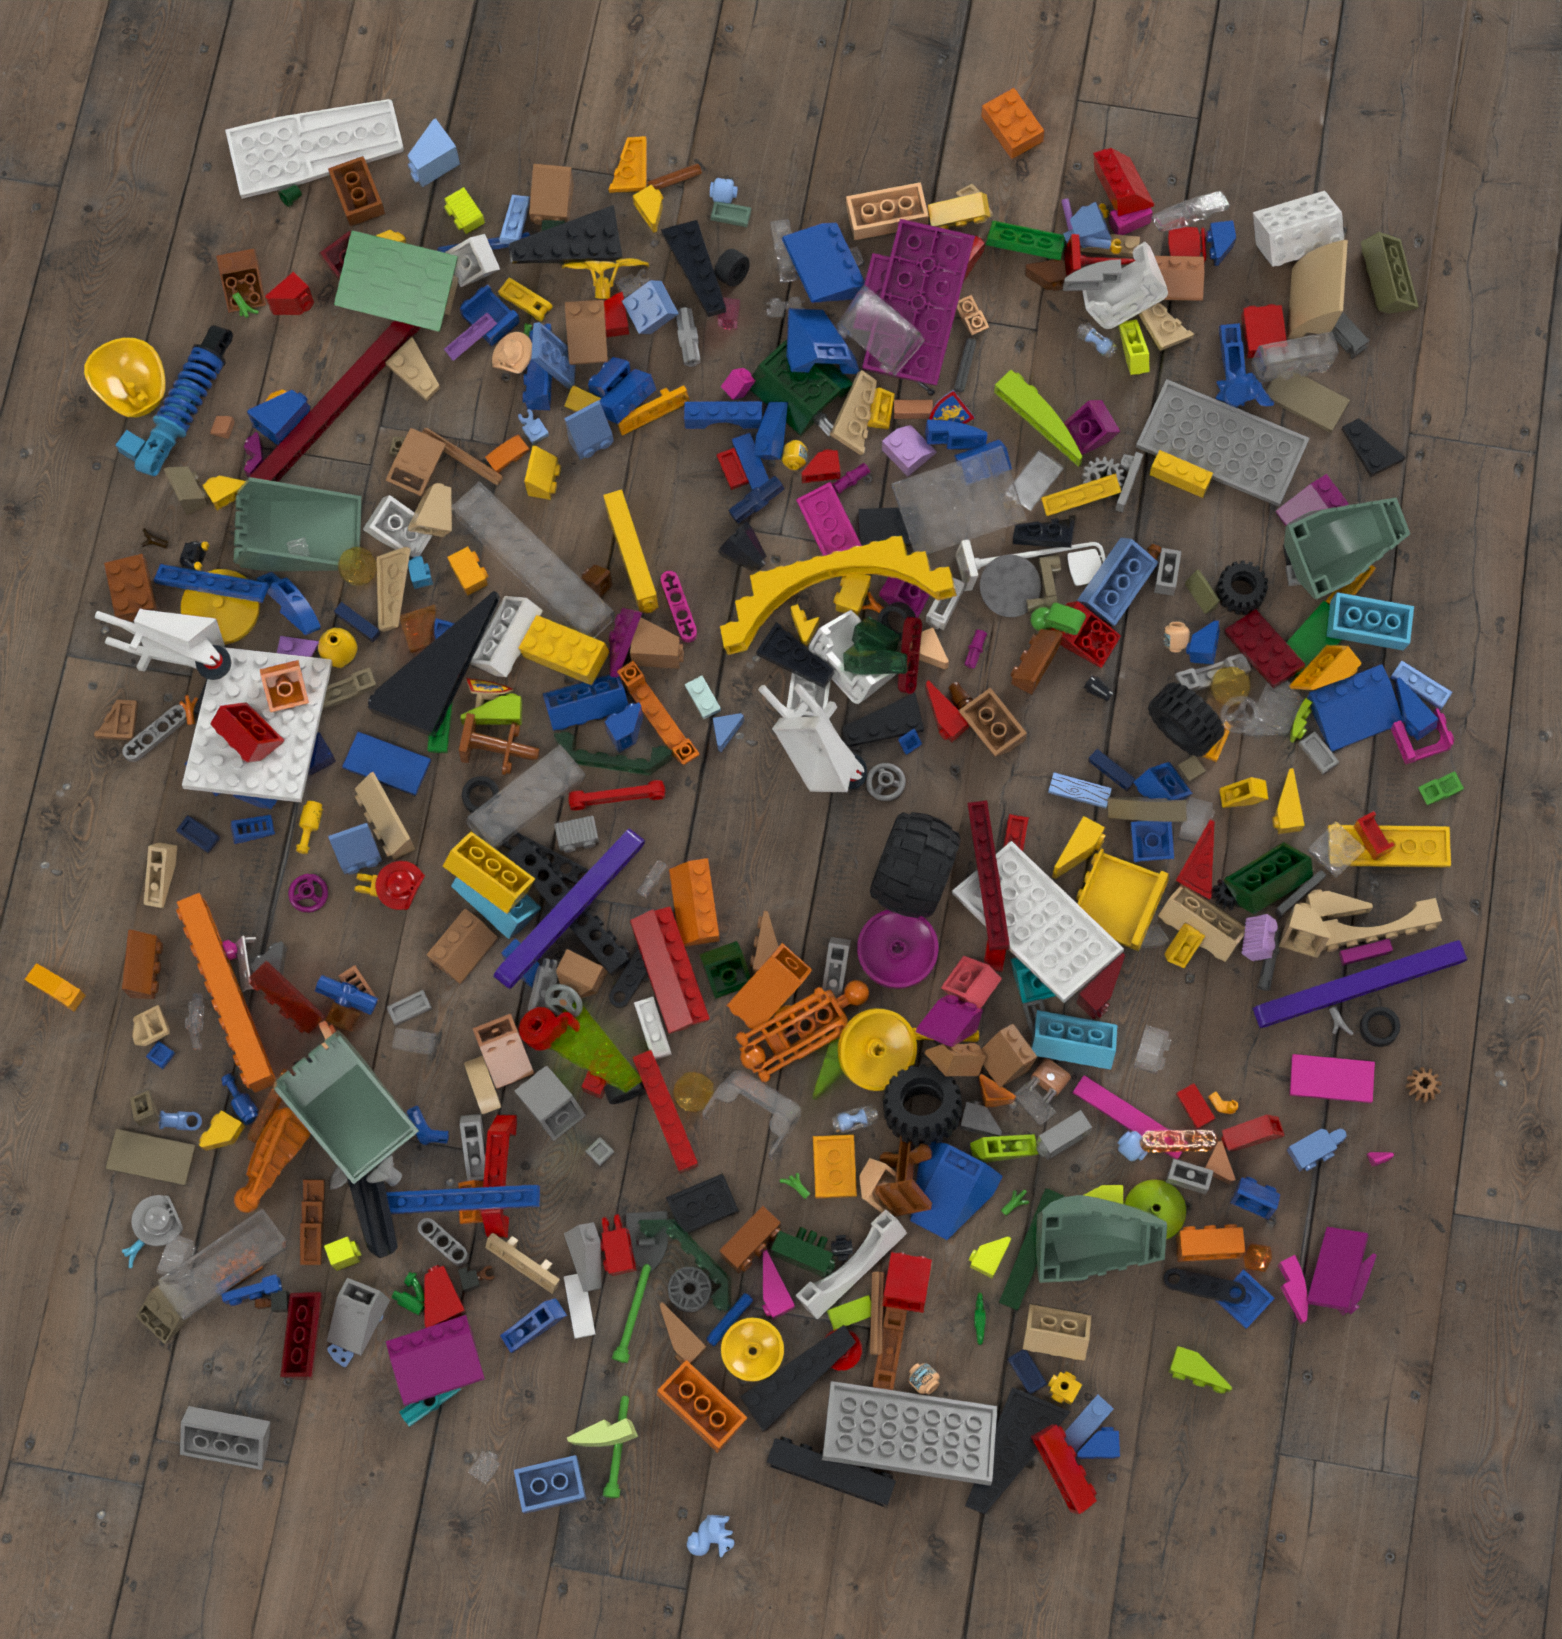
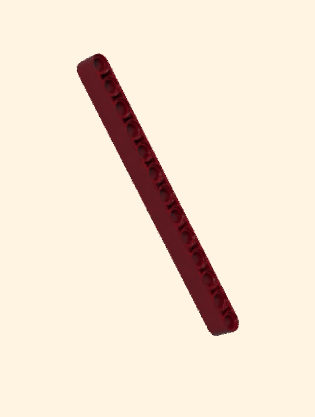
M394 320L249 478L279 482L386 366L385 362L413 337L421 327Z

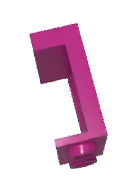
M1439 708L1435 709L1433 714L1438 718L1436 729L1440 733V740L1436 744L1415 751L1408 738L1404 723L1402 721L1393 723L1391 731L1405 765L1448 751L1453 746V734L1447 730L1445 715L1440 713Z

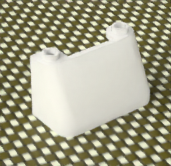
M1146 242L1134 248L1133 257L1136 261L1122 268L1120 282L1103 283L1101 290H1083L1086 310L1101 327L1112 329L1167 297L1166 283L1152 249Z
M850 610L819 628L808 649L834 669V675L831 679L852 702L859 704L899 672L900 662L891 655L887 656L884 660L859 634L861 620Z

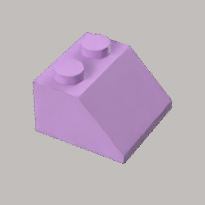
M911 425L896 429L882 441V451L907 477L937 452L930 444H927V441Z

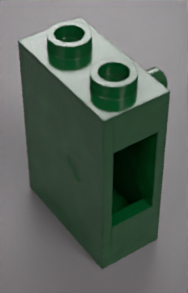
M799 1227L796 1237L779 1230L771 1249L773 1257L822 1278H826L827 1274H832L836 1260H833V1253L824 1250L828 1238L821 1236L817 1246L813 1244L818 1235L815 1231L811 1230L806 1241H803L807 1229Z

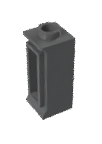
M1342 312L1330 335L1347 353H1350L1351 359H1353L1367 348L1366 344L1369 340Z

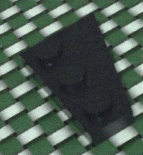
M1075 515L1069 516V519L1065 520L1054 518L1051 519V522L1047 523L1036 521L1015 525L1013 544L1071 548Z

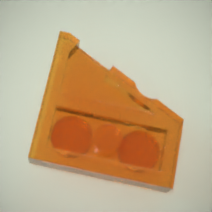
M435 604L400 615V622L410 653L423 650L430 645L436 614Z

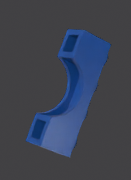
M685 402V429H705L708 425L714 423H733L743 429H759L762 422V402Z

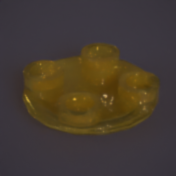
M686 1072L675 1083L674 1099L685 1111H702L713 1100V1083L703 1074Z

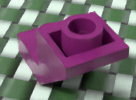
M257 432L249 436L244 443L246 453L252 457V459L246 462L244 468L248 478L264 461L262 441Z

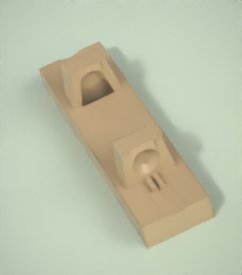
M494 1233L488 1237L486 1249L553 1294L560 1279L549 1272L552 1265L551 1262L545 1259L539 1265L515 1249L518 1240L513 1236L507 1242Z

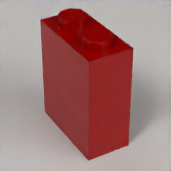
M1268 304L1264 307L1248 306L1243 308L1241 319L1246 357L1258 358L1285 355L1287 340L1282 305Z
M891 1252L882 1306L924 1313L932 1259H927L924 1256H910L901 1252Z

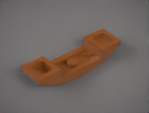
M886 1307L883 1324L882 1354L878 1355L873 1388L893 1390L907 1310Z

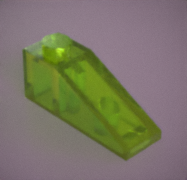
M838 1039L831 1041L812 1095L814 1100H817L844 1073L838 1059Z

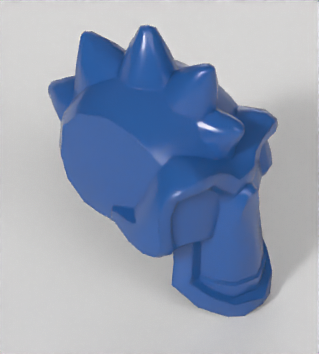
M1242 367L1238 369L1236 374L1226 370V380L1216 382L1220 390L1215 397L1216 400L1225 402L1235 408L1239 407V405L1244 406L1245 402L1256 399L1261 406H1273L1275 403L1265 392L1253 373L1246 374Z

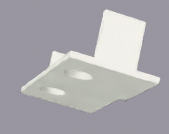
M242 936L235 943L238 948L237 958L242 992L248 989H260L263 986V983L251 984L245 943H253L256 937L244 938Z

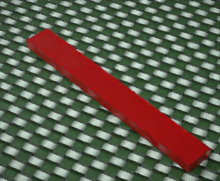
M1009 814L1003 848L1012 841L1023 851L1029 817ZM987 939L984 963L989 965L994 971L1003 972L1006 949L990 951Z

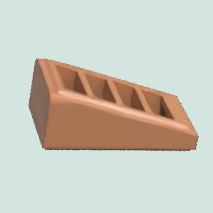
M355 965L338 976L341 982L352 985L361 981L362 983L356 987L359 990L366 988L364 993L375 996ZM354 975H357L349 982H346V980H348L349 978L353 977Z

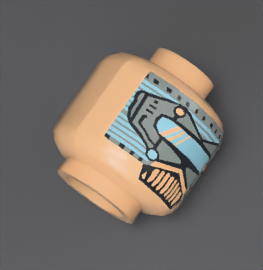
M1171 622L1164 628V646L1169 648L1171 652H1181L1189 643V628L1182 622Z
M917 1363L909 1371V1383L920 1394L927 1393L929 1395L940 1385L938 1382L939 1374L928 1363L921 1365Z

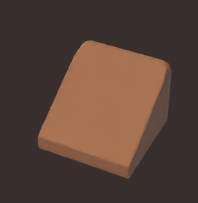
M216 416L210 434L229 439L235 423L233 417Z

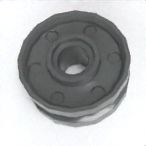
M683 1267L677 1270L670 1278L668 1284L669 1298L678 1310L687 1313L696 1312L704 1308L709 1302L711 1282L707 1274L701 1269ZM693 1285L696 1290L693 1294L688 1295L684 1292L685 1286Z

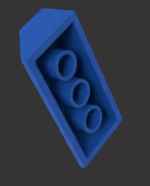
M545 324L544 326L552 332L551 324ZM533 330L529 333L531 342L533 341ZM531 359L526 367L527 374H524V385L527 386L526 391H523V403H526L527 410H550L552 375Z
M610 674L596 678L592 685L581 682L543 693L553 731L564 730L568 726L575 724L582 725L589 720L602 719L613 713L618 714L628 706L620 677H612Z

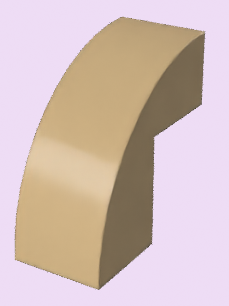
M480 1056L464 1062L481 1113L485 1114L501 1108L484 1057Z

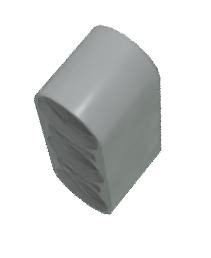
M430 1218L422 1219L419 1222L418 1231L425 1240L454 1265L464 1266L467 1264L469 1254L458 1241ZM432 1224V1232L428 1234L423 1233L424 1226ZM441 1238H448L449 1242L445 1247L438 1245ZM457 1251H463L464 1257L459 1261L454 1260V1254Z

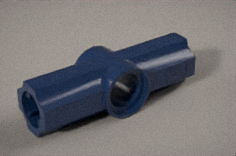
M773 476L759 488L756 487L745 495L743 500L735 504L728 511L737 524H739L753 512L756 513L766 506L769 500L776 497L785 488L780 480Z

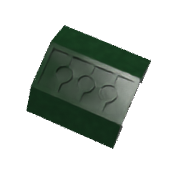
M786 339L758 365L752 375L756 381L749 390L767 406L769 402H787L786 424L801 437L814 424V417L837 396L842 398L848 393L853 382L833 364L814 363L809 372H792L786 356Z

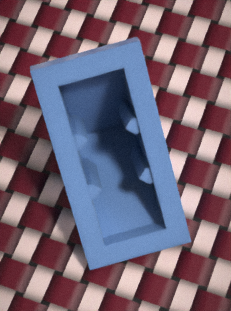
M741 713L713 718L718 751L722 752L744 723V715Z

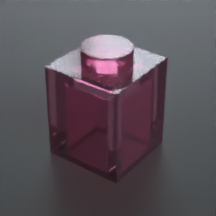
M723 298L727 312L718 315V326L724 329H737L741 310L740 300Z

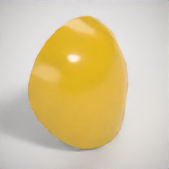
M119 338L109 341L94 350L84 365V375L92 390L105 404L123 416L134 418L144 416L153 411L164 397L166 380L162 361L155 349L143 340Z

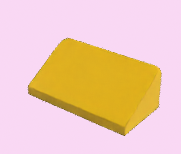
M572 386L564 406L577 412L601 398Z
M880 387L875 389L874 400L870 408L871 417L867 426L889 429L895 393Z
M1184 923L1165 952L1167 961L1185 968L1205 938V935L1191 925Z

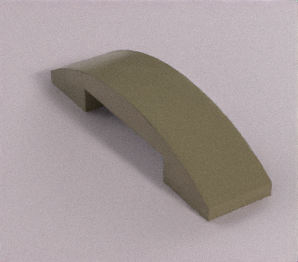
M371 668L352 673V677L328 685L322 709L351 700L376 687Z

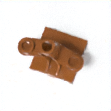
M466 714L459 746L461 762L469 763L472 749L505 754L502 775L506 776L512 770V763L509 762L510 756L533 761L534 759L538 760L540 748L513 742L514 737H518L520 732V725H517L516 722H512L507 741L476 733L475 714Z
M901 1136L899 1154L883 1152L879 1157L880 1162L885 1163L889 1167H897L895 1183L876 1186L875 1191L876 1195L894 1216L931 1210L932 1202L913 1180L914 1164L931 1159L932 1151L925 1144H921L915 1149L913 1142L905 1143L902 1141Z

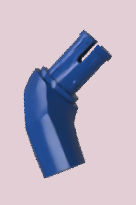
M414 1106L407 1110L408 1117L419 1130L415 1135L421 1144L427 1145L430 1142L448 1144L449 1131L431 1130L419 1106Z

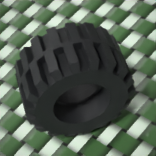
M1236 561L1231 566H1226L1225 570L1222 571L1217 584L1216 594H1218L1219 600L1222 601V607H1228L1227 611L1232 612L1234 610L1236 611L1235 614L1239 615L1240 612H1243L1245 615L1248 614L1249 610L1252 612L1261 606L1268 590V579L1264 578L1265 572H1260L1258 565L1254 567L1252 566L1253 562L1249 561L1248 564H1245V561H1240V564H1238ZM1235 581H1245L1251 585L1253 592L1248 595L1238 594L1233 590L1231 584Z

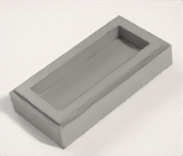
M1315 731L1299 742L1298 745L1322 775L1339 764L1337 758Z
M424 990L386 1007L395 1026L432 1009Z

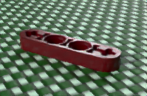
M911 616L905 619L903 625L898 689L901 693L912 694L916 690L922 635L921 619Z

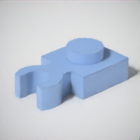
M528 409V418H523L521 414L518 417L519 421L525 425L522 427L524 433L532 445L548 437L549 433L539 418L533 420V413Z

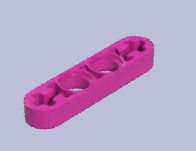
M666 571L661 575V585L679 636L684 642H693L697 637V629L679 578L675 572ZM667 577L674 579L672 580L673 589H670L669 583L666 582ZM677 593L681 595V600L673 602L670 597ZM685 611L688 615L686 619L680 620L676 617L677 613ZM686 624L688 625L689 631H693L691 632V636L689 637L687 636V634H685L684 625Z

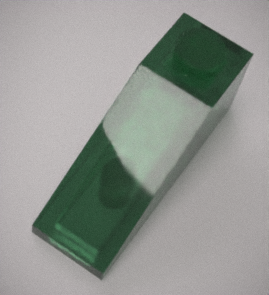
M854 643L843 653L844 671L861 675L904 674L908 672L907 654Z

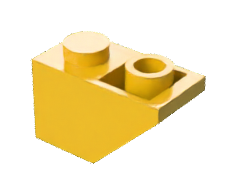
M221 1110L219 1114H215L212 1118L209 1130L201 1135L199 1146L203 1150L208 1151L234 1144L245 1128V1125Z

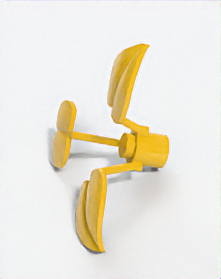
M634 258L616 260V263L609 261L568 262L562 265V269L568 267L590 270L593 286H595V298L608 299L610 298V287H613L619 267L645 265L649 268V263ZM615 267L609 282V278H604L603 271ZM595 271L600 274V278L596 279Z

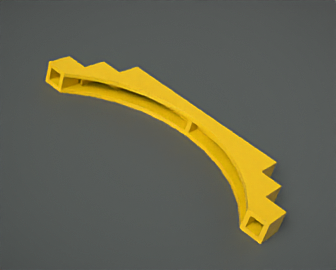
M892 536L887 540L873 541L868 545L854 546L849 550L835 551L826 556H816L807 561H797L788 566H778L772 570L759 571L750 575L754 596H745L735 601L739 621L728 622L720 626L723 645L728 655L748 650L759 628L774 610L791 596L811 585L830 578L852 574H877L897 578L919 587L939 601L957 596L952 573L949 567H939L931 571L925 551H918L907 555L902 536Z

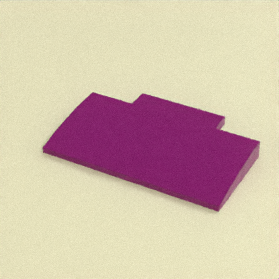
M900 219L891 256L872 253L854 324V329L871 333L862 366L863 370L937 386L975 236Z

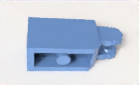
M1339 1128L1337 1131L1335 1130L1329 1134L1327 1130L1319 1129L1289 1146L1287 1152L1299 1172L1303 1169L1307 1172L1317 1166V1161L1323 1159L1325 1162L1335 1156L1333 1152L1336 1151L1337 1145L1346 1139V1131Z

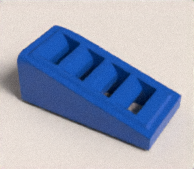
M271 815L231 821L234 844L275 834ZM262 822H266L267 830H263ZM254 824H258V832L255 831ZM246 826H250L251 833H247ZM238 828L242 829L243 834H239Z

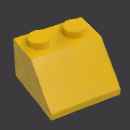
M537 446L532 447L524 480L528 496L551 500L552 494L556 492L557 482H555L556 476L560 475L561 465L558 463L556 456Z

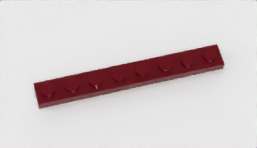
M987 800L969 802L967 807L989 950L1009 949L1010 942Z

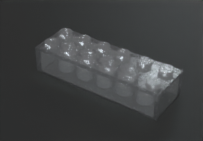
M559 745L467 817L466 823L478 837L494 849H497L580 784L586 774L566 750Z
M261 1209L158 1280L159 1289L184 1321L286 1250L287 1241L264 1210Z

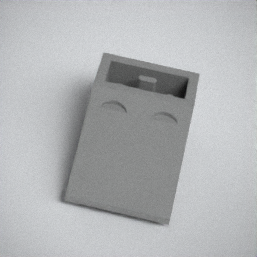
M347 1278L337 1296L327 1342L361 1356L390 1299L377 1289Z

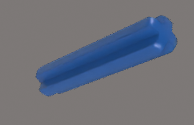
M746 1293L740 1297L706 1338L708 1343L715 1346L727 1330L752 1303V1297Z

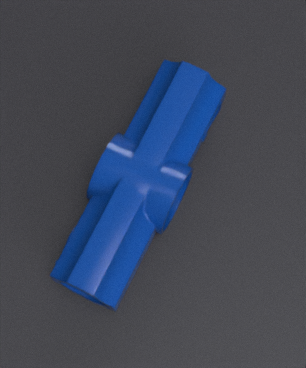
M321 975L315 988V992L334 999L337 1004L348 1008L353 1007L369 1015L373 1013L378 998L360 991L358 987L352 984L341 983L324 975Z

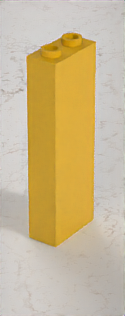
M621 489L605 494L603 497L606 512L639 612L651 613L659 608L657 595L623 491Z

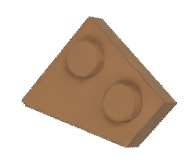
M116 700L111 712L104 718V723L94 733V737L97 739L132 740L135 732L138 702L134 700Z

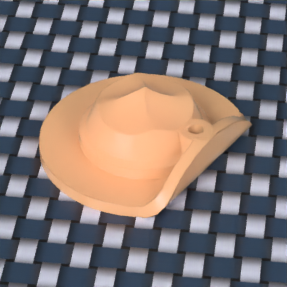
M513 332L503 337L494 349L492 367L517 374L522 373L532 358V342L530 338L521 332Z

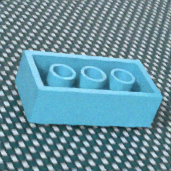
M1337 592L1330 601L1326 637L1404 650L1411 640L1414 606Z

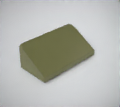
M1196 570L1186 580L1185 585L1202 611L1208 614L1218 607L1220 600L1200 570Z

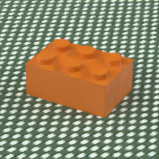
M1015 88L982 105L981 117L1011 159L1043 142L1044 129Z
M1237 1224L1225 1225V1228L1216 1229L1215 1225L1204 1226V1229L1196 1230L1194 1226L1183 1227V1230L1179 1231L1176 1236L1178 1262L1240 1259L1245 1253L1243 1227H1237Z

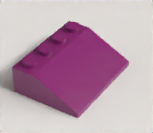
M466 1315L386 1341L404 1406L485 1380L473 1332Z

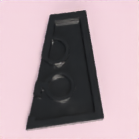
M1360 418L1342 426V432L1370 477L1405 460L1404 455Z

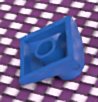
M1130 822L1134 862L1174 859L1172 822Z

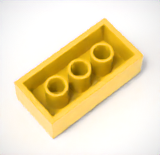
M538 615L535 616L518 648L524 658L589 685L593 684L610 652L604 642Z
M473 832L467 834L450 851L443 864V867L506 914L528 893L535 880L534 877Z

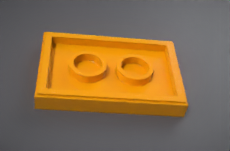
M854 1135L813 1136L816 1199L857 1197Z

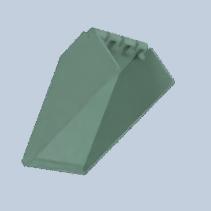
M248 478L237 491L239 495H236L235 509L240 511L235 512V528L238 529L235 530L234 546L241 548H234L233 562L240 564L241 568L267 572L359 570L361 496L257 478Z
M338 1030L324 1041L329 1048L325 1049L322 1044L317 1046L308 1054L312 1061L309 1062L305 1057L292 1067L296 1074L293 1076L289 1070L286 1071L274 1082V1090L350 1181L355 1184L419 1132V1130L362 1056Z

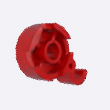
M537 1007L527 1012L520 1021L519 1035L528 1046L534 1050L543 1051L552 1047L550 1044L567 1031L568 1025L575 1032H578L580 1023L569 1012H563L557 1017L546 1007Z

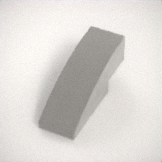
M1121 259L1098 262L1073 272L1065 278L1063 291L1101 290L1103 283L1120 282L1122 275Z

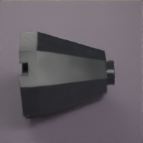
M747 522L741 525L717 551L722 557L750 571L755 569L759 571L767 563L764 561L767 556L753 528Z

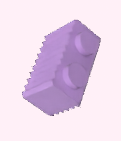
M1268 914L1246 918L1242 954L1251 961L1272 958V953L1275 949L1274 936L1278 928L1276 920Z

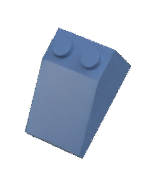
M599 400L564 418L569 442L580 460L591 457L596 451L601 448L606 449L614 442L612 431Z
M367 823L328 836L344 874H355L361 868L375 867L379 864L378 862L382 861L375 838Z

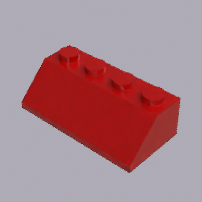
M1113 148L1093 153L1094 171L1118 217L1155 207L1130 157Z
M1052 1424L1032 1435L1031 1438L1070 1512L1075 1514L1083 1513L1097 1501L1095 1498L1097 1493L1092 1484L1087 1483L1085 1479L1087 1474L1082 1465L1077 1464L1074 1449L1071 1445H1067L1064 1430L1061 1426L1058 1427L1056 1424Z

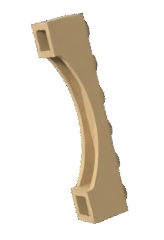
M1436 898L1416 902L1409 914L1397 921L1382 926L1353 927L1338 923L1337 919L1324 921L1323 923L1330 933V938L1323 950L1333 952L1341 946L1352 948L1358 946L1360 942L1366 941L1369 944L1377 942L1379 938L1394 939L1398 937V934L1413 935L1418 933L1417 930H1435L1442 922Z

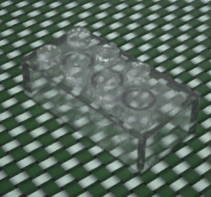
M1332 331L1261 345L1258 347L1251 365L1256 379L1261 383L1279 378L1288 380L1296 374L1307 376L1313 372L1319 371V373L1328 371L1332 367L1339 350Z

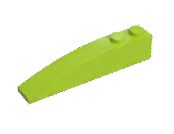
M1010 370L995 384L994 393L1079 467L1082 463V455L1062 420L1038 394L1037 389L1033 385L1029 386L1019 373H1014Z

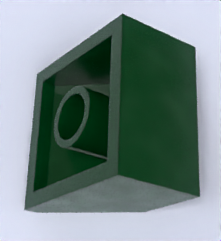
M737 941L699 954L715 999L740 990L751 978L743 952Z

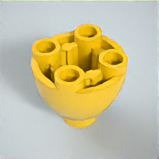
M342 628L327 630L322 634L318 642L320 658L332 660V666L342 668L351 662L358 649L355 638L350 632Z

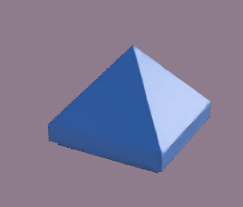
M912 729L898 739L906 755L922 745L915 729Z

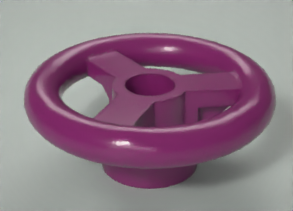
M303 874L291 883L288 891L289 901L298 911L305 913L317 911L327 900L328 887L321 877L314 874ZM307 880V882H304L299 886V894L294 895L296 886L300 882ZM313 880L322 888L321 898L315 894ZM306 890H311L310 894L305 895L304 893ZM312 899L317 904L305 907L297 901Z

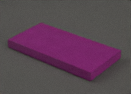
M1333 1227L1326 1228L1307 1299L1308 1304L1346 1311L1350 1310L1369 1237L1368 1233Z

